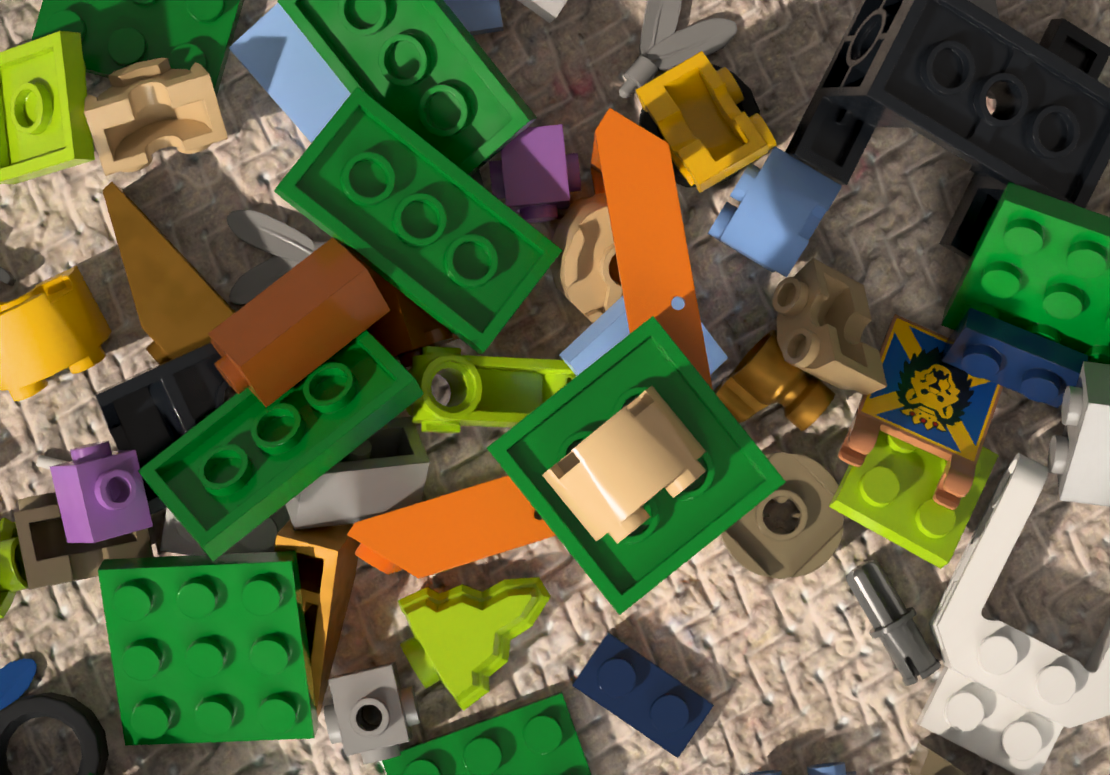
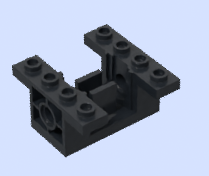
M861 0L785 152L836 183L847 185L876 127L911 128L972 165L969 171L973 172L974 175L939 243L969 261L1008 182L1086 208L1110 160V88L1098 81L1110 56V47L1064 18L1051 19L1038 44L968 0ZM986 97L996 99V109L992 114L987 109Z

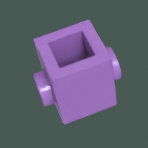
M563 124L528 127L501 150V160L489 161L492 194L498 199L505 198L506 205L515 213H520V217L528 223L547 222L558 219V209H568L570 206L569 192L581 191L578 153L565 154Z
M109 441L96 442L70 449L72 461L50 466L67 543H96L153 527L142 476L138 472L140 466L136 450L111 451Z

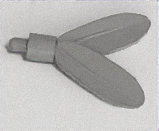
M647 0L640 38V56L624 73L627 81L619 90L620 96L622 98L630 97L636 89L650 82L659 71L672 69L701 51L707 57L723 49L737 32L736 23L729 19L711 18L675 32L682 0Z
M254 210L231 212L227 216V222L234 234L240 240L268 254L274 255V257L239 277L230 291V300L235 305H246L327 241L313 242L308 236L287 224Z

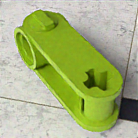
M426 346L422 348V355L412 357V368L408 370L417 380L424 395L407 407L406 411L412 417L413 423L421 424V432L459 433L460 426L512 428L573 380L576 375L564 360L461 355V348ZM436 374L445 378L450 386L451 395L446 406L436 401L432 394L431 385Z

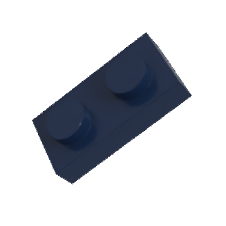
M969 308L946 341L941 361L964 370L973 377L983 378L1021 393L1030 400L1043 402L1059 408L1063 402L1066 387H1076L1083 361H1088V355Z
M609 632L603 637L572 683L573 687L677 758L681 755L714 706L707 699Z

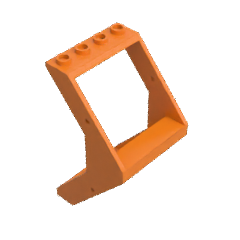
M609 107L595 130L590 171L594 194L605 193L616 252L609 263V274L612 280L621 284L629 333H632L654 316L713 390L669 143ZM676 297L684 301V308L681 310H676L671 305V301ZM508 475L355 522L347 534L360 542L354 554L387 575L404 569L418 579L556 536L543 519L538 520L534 517L535 508Z

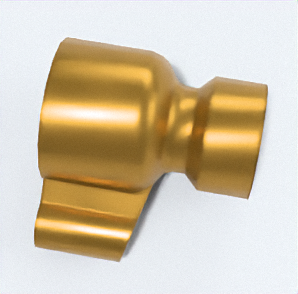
M775 330L765 334L742 358L733 372L714 390L715 394L739 423L746 421L768 405L779 403L784 407L785 417L801 431L811 426L822 415L836 395L820 379H809L803 370L784 360L777 342V332Z

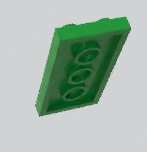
M444 0L277 1L350 93L358 86L470 177L538 119Z
M358 86L274 190L277 195L329 236L336 239L343 247L479 354L486 351L562 252V249Z
M365 330L267 408L248 388L240 394H235L140 468L138 472L204 552L214 561L423 396L424 393L417 380Z

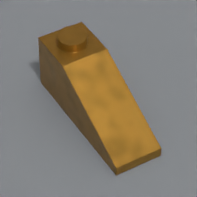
M109 183L102 191L141 327L153 339V342L146 347V350L160 365L209 343L211 338L208 333L233 315L235 311L130 197L115 183Z
M289 520L276 535L274 552L296 551L318 717L321 712L356 576L358 556L354 553L360 542L347 535L353 524L294 530L292 522Z

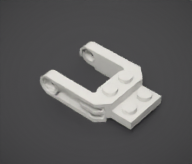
M1020 453L1015 455L1003 473L929 621L937 651L941 654L944 668L916 724L1016 775H1040L1063 727L1069 729L1110 715V616L1084 667L1080 661L1006 623L991 618L985 619L982 616V609L1048 476V467Z

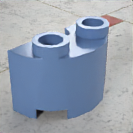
M775 146L761 169L752 163L748 164L730 197L740 202L739 207L737 208L731 203L726 202L709 230L708 235L772 273L776 271L787 277L842 186Z

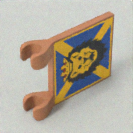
M895 314L891 319L879 350L887 387L869 395H862L853 421L839 450L838 457L850 465L861 467L866 455L874 448L880 430L945 459L948 462L935 489L933 500L939 505L955 510L959 506L961 497L964 498L972 486L976 464L1003 386L983 378L973 377L964 370L942 362L941 359L948 338Z

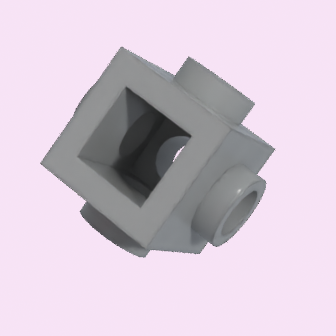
M396 662L328 679L333 704L324 706V716L331 743L342 742L345 757L361 753L363 764L400 756L399 744L409 742L412 739L410 726L421 724L413 686L401 687ZM365 705H374L381 711V724L372 725L364 719L363 708Z

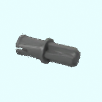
M877 560L867 561L850 571L846 575L847 583L873 626L869 634L872 639L880 638L903 677L902 681L905 686L917 683V676L919 675L923 680L936 672L941 667V664L933 655L912 619L916 615L915 609L913 607L906 609L880 562Z

